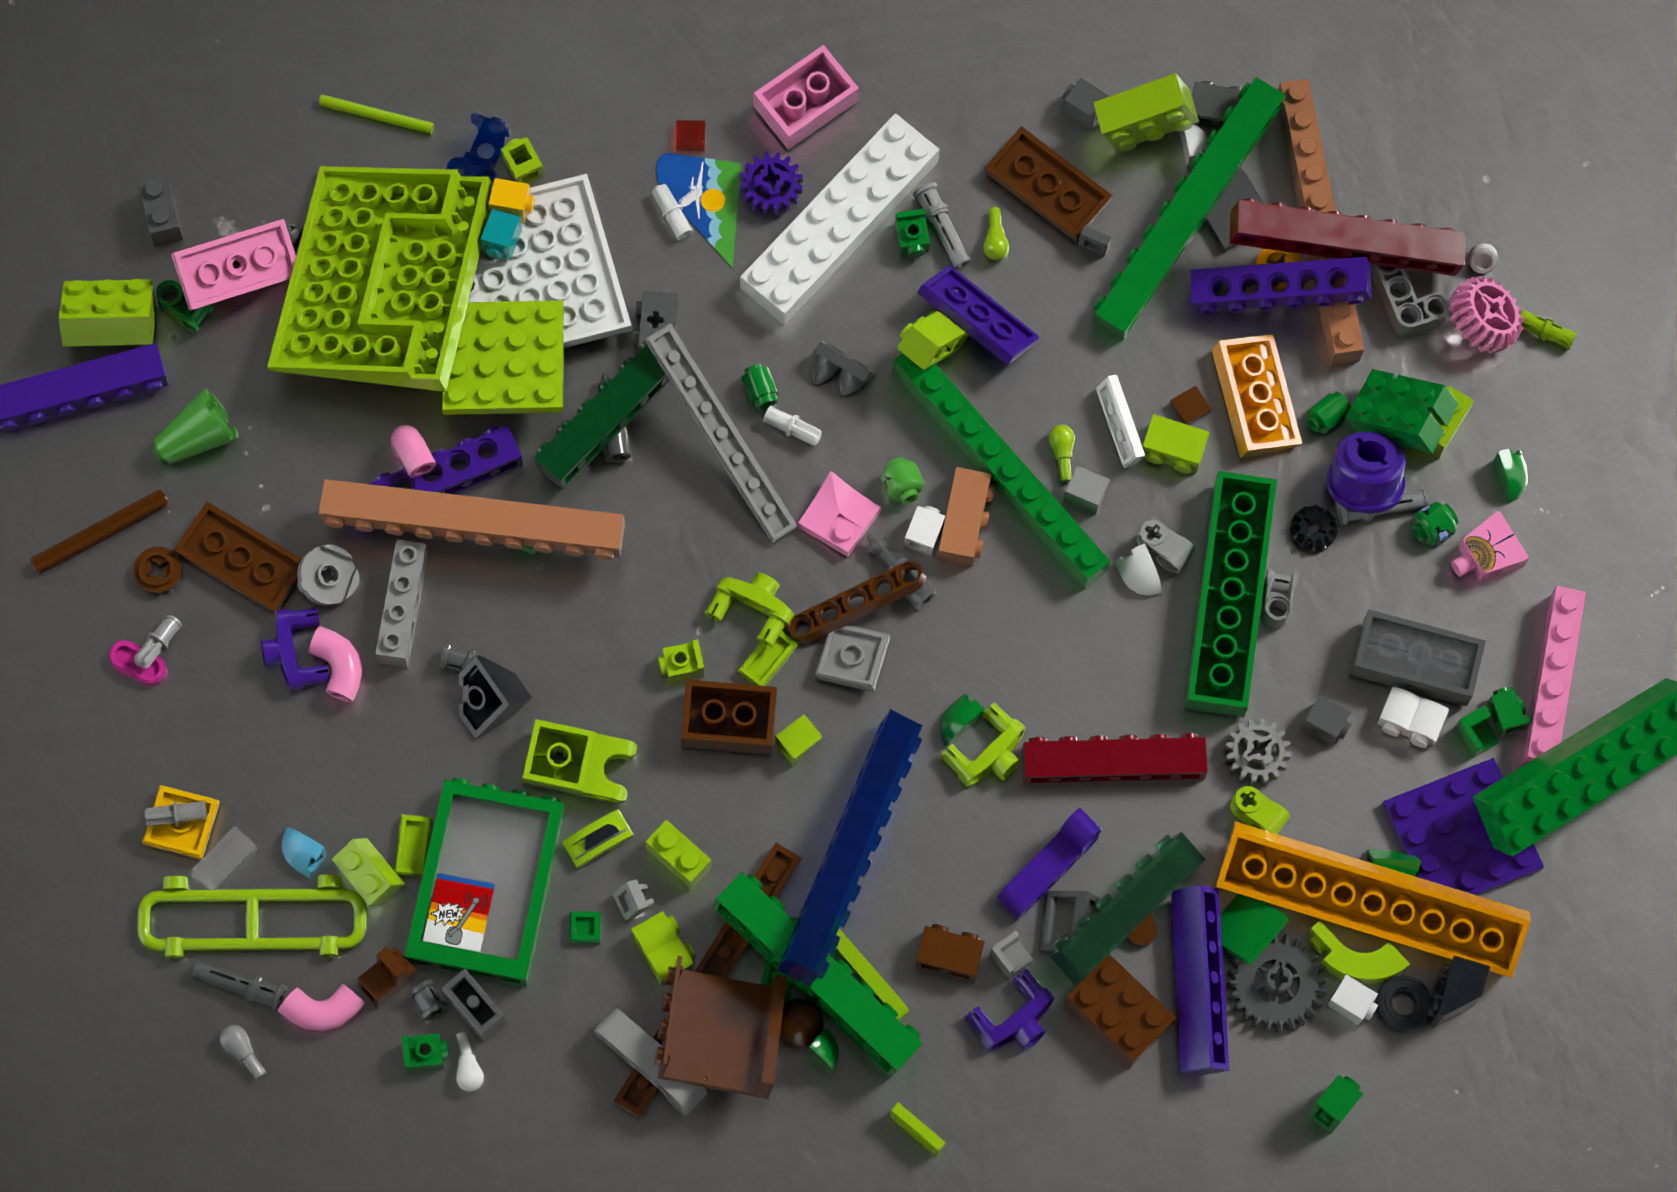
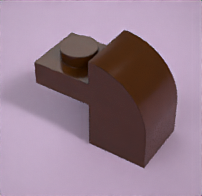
M387 947L383 948L376 954L377 962L358 977V987L377 1008L394 996L416 971L396 947L391 951Z

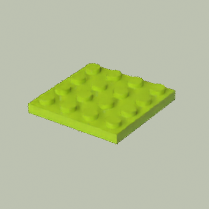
M564 301L468 302L447 392H443V415L563 413Z

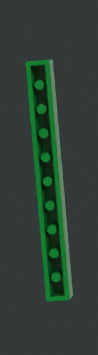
M1255 77L1251 84L1245 83L1238 94L1240 101L1236 107L1230 106L1222 118V121L1225 122L1219 131L1214 129L1206 142L1209 146L1203 155L1201 153L1196 155L1190 165V168L1193 170L1188 178L1183 176L1174 189V192L1177 194L1171 202L1168 200L1164 202L1158 212L1160 219L1156 225L1150 224L1142 236V239L1145 241L1139 249L1133 248L1126 259L1128 266L1124 272L1118 271L1109 285L1112 289L1107 297L1102 295L1093 308L1096 311L1095 322L1123 340L1126 338L1284 105L1286 96L1284 93L1258 77Z
M903 353L893 359L892 372L980 472L991 474L990 483L995 485L996 490L1078 583L1086 589L1108 571L1110 560L936 364L923 370Z

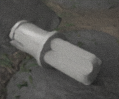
M166 615L156 630L148 633L147 641L134 656L136 665L146 669L161 651L168 649L169 641L182 628L181 622L176 617Z
M205 800L178 804L177 801H174L173 805L146 808L144 812L146 825L154 826L176 823V826H180V822L207 820Z

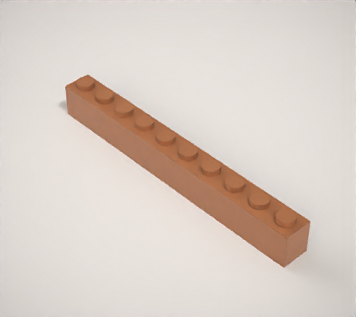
M1309 79L1280 82L1278 90L1286 96L1284 105L1279 110L1298 207H1311L1315 211L1320 212L1336 211ZM1308 255L1309 261L1332 259ZM1337 279L1333 284V288L1344 286L1346 279ZM1345 301L1334 302V305L1328 307L1319 306L1330 365L1359 362L1364 352V346L1355 305L1347 304Z
M324 479L319 507L321 521L332 528H343V525L355 526L357 530L371 532L373 528L383 529L386 533L392 535H403V532L415 533V536L424 539H431L434 535L445 537L446 540L451 542H462L463 539L475 540L476 544L483 546L501 543L510 549H522L523 546L535 547L536 551L542 553H552L553 550L565 551L567 555L576 557L583 556V553L594 554L596 558L602 560H612L613 557L620 558L625 529L624 514Z

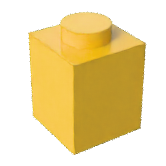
M495 178L488 203L490 213L492 209L519 216L521 223H525L527 213L532 214L535 204V196H531L530 185Z

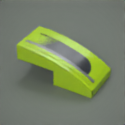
M615 810L562 841L576 867L582 868L604 852L612 851L633 837L634 834L620 810Z

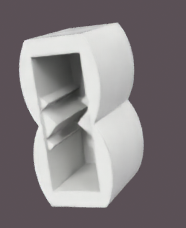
M1393 686L1377 724L1382 727V731L1395 737H1398L1399 734L1405 735L1410 738L1412 744L1418 747H1434L1449 709L1436 702L1420 698L1409 691Z

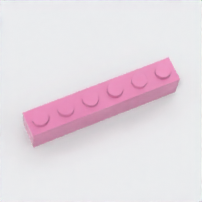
M1556 586L1550 596L1530 712L1532 722L1528 726L1521 766L1561 743L1586 596L1585 591Z

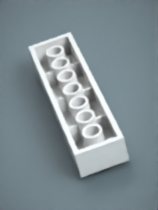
M895 113L741 275L740 289L785 326L938 163L940 149Z

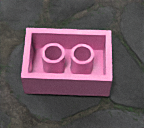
M822 45L754 92L753 107L789 150L857 103L859 87L828 49Z

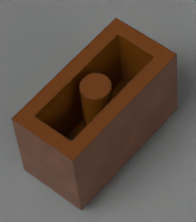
M932 924L931 927L925 926L915 967L974 983L985 941L979 940L978 935L969 932H962L961 935L949 932L950 929L943 925Z

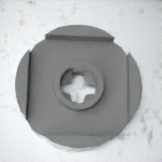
M324 545L310 550L303 556L298 566V589L309 600L319 605L329 606L341 603L354 593L358 584L359 574L352 562V556L345 549L336 545ZM327 568L332 569L331 575L335 576L334 581L329 580L325 582L323 576H321V571H325Z

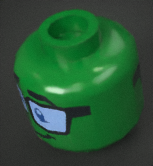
M1436 501L1415 513V525L1412 526V531L1420 542L1424 540L1429 545L1434 546L1455 534L1458 518L1449 504L1446 503L1444 505Z

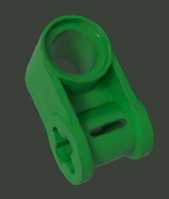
M174 280L162 281L157 286L156 297L160 309L194 333H197L199 330L198 325L206 314L212 313L214 307L209 304L189 311L181 284ZM167 293L178 295L173 301H165L163 299Z

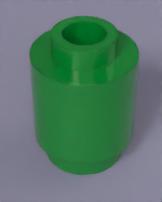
M755 364L746 368L741 380L751 405H755L756 410L768 409L771 405L777 404V395L779 393L769 368L766 366L762 367L761 364Z
M1338 391L1334 394L1329 393L1307 410V423L1313 431L1325 434L1346 418L1351 405L1342 393Z

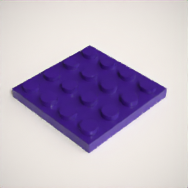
M1495 758L1383 801L1382 805L1404 853L1413 855L1421 860L1415 877L1478 896L1541 871L1544 868L1534 844L1513 857L1494 849L1473 796L1503 778Z

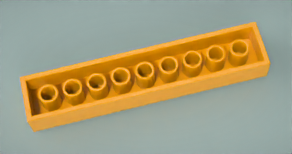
M1236 821L1216 883V887L1445 958L1452 959L1454 956L1484 964L1490 966L1489 971L1510 978L1513 977L1531 923L1529 911Z

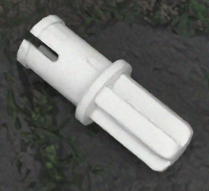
M666 184L656 186L652 190V195L663 213L662 219L668 221L678 241L688 238L694 231L682 212L683 206L677 204Z
M772 405L765 413L763 422L786 432L787 437L792 435L814 446L817 445L822 436L820 429L800 420L798 415L791 416Z

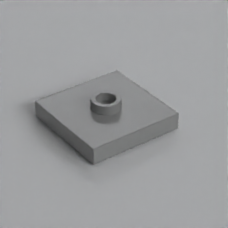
M845 625L828 633L816 670V679L874 692L890 635L850 625Z

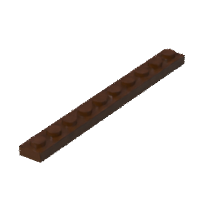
M775 842L754 876L763 885L761 890L769 898L773 895L778 899L802 861V857ZM725 922L694 972L728 978L747 949L749 942L731 925ZM658 1029L653 1039L662 1046L663 1039L658 1038ZM634 1068L615 1097L614 1103L640 1119L657 1093L658 1088Z

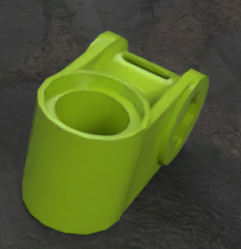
M1252 786L1240 788L1230 802V809L1235 817L1249 826L1278 834L1290 819V814L1285 808L1270 800ZM1245 798L1250 800L1247 807L1242 805Z

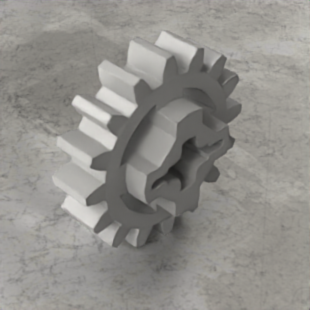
M1263 718L1259 725H1255L1253 719H1249L1247 727L1241 723L1237 725L1238 734L1235 732L1229 734L1228 738L1232 742L1226 743L1225 750L1231 753L1226 755L1225 761L1234 763L1230 769L1232 773L1238 770L1241 772L1239 780L1242 781L1248 776L1250 777L1251 785H1254L1257 778H1261L1262 783L1265 785L1268 782L1269 776L1274 780L1278 779V770L1285 772L1288 765L1284 761L1290 760L1291 753L1284 750L1288 749L1291 743L1290 741H1282L1286 733L1284 730L1278 733L1274 731L1276 723H1272L1270 727H1267ZM1255 733L1263 734L1267 737L1257 736ZM1242 741L1245 751L1239 757L1238 745ZM1275 747L1278 753L1276 762L1273 761L1274 758L1271 755V751ZM1254 748L1256 750L1265 748L1262 755L1260 753L1251 755ZM1249 766L1258 767L1260 770L1252 769Z

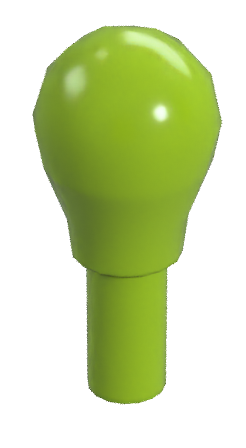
M991 207L989 209L990 227L987 231L983 250L989 259L998 261L1007 256L1009 243L1004 234V229L1001 227L1000 208Z
M1060 424L1052 428L1048 439L1055 459L1058 460L1060 482H1070V459L1072 458L1075 435L1069 426Z

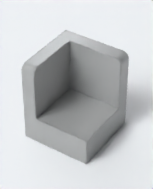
M1078 466L1065 491L1063 500L1096 514L1108 489L1110 479Z
M1014 931L993 946L989 955L1007 980L1033 961L1018 941L1020 935L1017 931Z

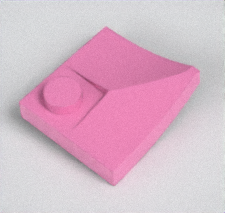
M830 471L814 500L799 520L798 528L849 557L881 512V507L864 497Z

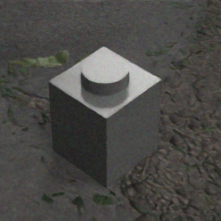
M1080 78L1075 86L1070 84L1062 96V99H1064L1062 111L1092 129L1098 121L1093 102L1107 98L1109 95Z

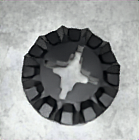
M1317 504L1308 507L1304 506L1294 514L1291 520V536L1299 547L1307 551L1317 552L1325 550L1336 539L1338 533L1336 518L1329 512V509L1319 507ZM1320 519L1319 529L1322 532L1315 531L1308 537L1310 526L1307 523L1313 524Z

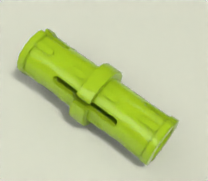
M1525 309L1522 310L1520 316L1524 319L1521 324L1524 330L1538 335L1539 339L1543 341L1547 339L1567 349L1571 348L1577 332L1553 323L1551 318L1544 319Z

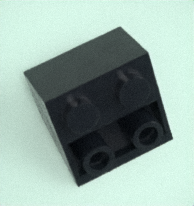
M1454 956L1449 963L1444 962L1442 969L1438 971L1434 985L1439 990L1435 993L1434 998H1431V1004L1427 1013L1431 1017L1429 1026L1435 1028L1471 1009L1483 995L1490 966L1458 956Z

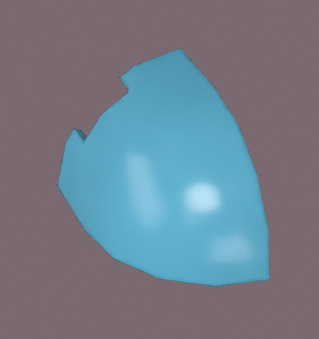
M286 828L282 836V853L284 858L294 870L311 879L327 855L325 847L295 829Z

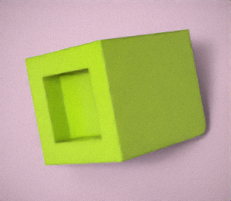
M803 714L776 735L775 744L791 764L796 766L804 759V753L821 741L822 735Z

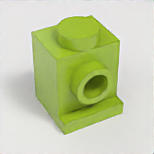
M528 137L512 139L501 148L502 159L515 182L529 184L544 177L543 165ZM520 160L525 161L519 165H516V163Z
M698 639L692 640L690 643L663 648V656L658 657L661 675L667 674L669 683L704 676V664ZM684 656L686 658L684 663H677L675 661V658Z

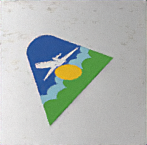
M674 153L663 154L658 159L656 165L659 185L666 184L677 204L683 206L682 212L686 218L733 268L741 163Z

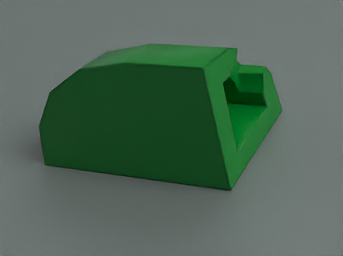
M1511 449L1498 451L1493 462L1507 503L1509 504L1519 499L1526 489L1528 482L1527 466L1521 450L1516 451L1514 454Z
M967 694L959 697L942 715L939 728L941 739L946 747L980 720L984 713V708L975 699L971 702Z
M1367 849V862L1415 876L1419 870L1421 860L1413 855L1399 851Z
M825 1029L809 1046L808 1057L832 1075L838 1065L839 1048L835 1037L828 1029Z

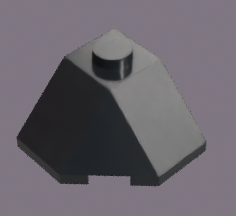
M481 655L475 656L459 673V686H463V702L459 703V716L475 739L482 737L514 716L532 698L516 673Z

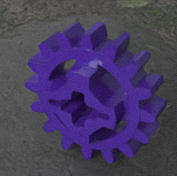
M764 152V159L760 160L755 155L753 156L754 165L745 164L746 173H741L740 181L743 182L740 184V192L746 193L744 195L745 203L753 201L752 210L755 211L762 207L763 215H767L769 209H773L774 214L779 215V208L783 207L788 212L790 210L789 202L798 203L797 194H802L803 186L800 185L803 182V175L797 174L799 172L798 164L790 166L791 157L788 156L781 160L780 152H776L774 158H770L768 152ZM763 169L760 175L755 176L760 170ZM768 176L771 177V181L775 185L774 191L768 182ZM788 191L784 196L780 198L783 192Z

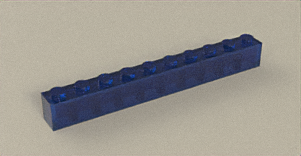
M892 709L888 711L880 722L777 967V971L809 987L817 978L822 979L830 965V962L826 961L828 953H833L840 941V936L836 934L839 927L843 928L849 919L851 911L847 910L850 901L854 902L861 890V886L857 884L860 876L864 878L871 866L872 861L868 859L871 851H876L882 839L878 832L881 827L884 828L892 815V811L888 809L890 803H895L902 790V786L898 785L901 777L906 778L912 766L909 757L911 753L915 754L922 742L919 733L923 725Z

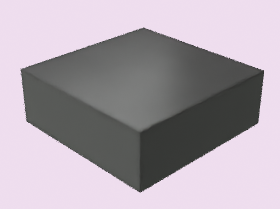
M1084 226L1078 245L1101 256H1105L1110 246L1111 237L1088 226Z

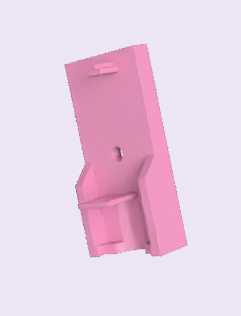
M284 219L171 253L189 311L289 280L296 259ZM235 260L240 264L238 269H235L232 265Z

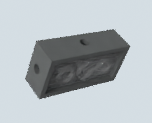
M1368 610L1363 620L1350 675L1467 706L1473 697L1486 641Z

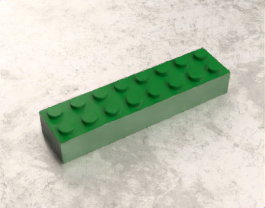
M1223 471L1217 472L1212 494L1184 709L1243 718L1246 714L1249 704L1276 494V479Z
M1668 678L1663 679L1473 796L1493 848L1513 857L1677 755V681Z
M741 872L716 898L712 908L783 976H787V980L817 1006L831 1022L892 1078L923 1044L919 1040L921 1035L911 1025L907 1024L904 1026L896 1018L898 1013L888 1003L885 1002L882 1005L873 996L876 993L866 982L862 981L859 983L851 976L853 973L852 969L841 959L838 962L835 961L828 954L831 950L822 940L817 938L814 941L806 933L808 928L797 917L791 919L783 911L785 906L779 899L773 895L769 898L761 890L763 885L751 874L746 876Z

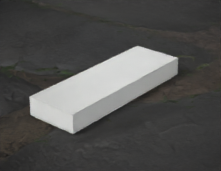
M1108 376L1096 388L1121 463L1124 469L1131 468L1145 456L1118 376Z

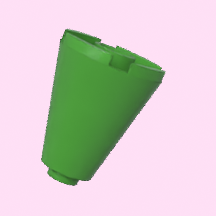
M204 388L154 439L155 446L152 449L161 462L166 460L169 464H173L233 442L239 438L235 426L228 427V418L230 417L212 392L208 393L207 388Z

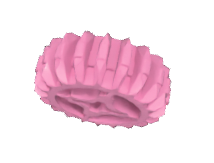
M1482 275L1476 278L1472 277L1461 283L1449 299L1451 306L1448 308V311L1453 314L1450 321L1457 325L1455 331H1460L1463 335L1462 340H1469L1470 346H1477L1480 352L1486 350L1492 354L1493 352L1504 351L1517 341L1520 332L1523 330L1521 324L1524 319L1519 315L1522 309L1516 306L1517 299L1510 296V290L1502 288L1501 282L1495 284L1492 277L1485 279Z

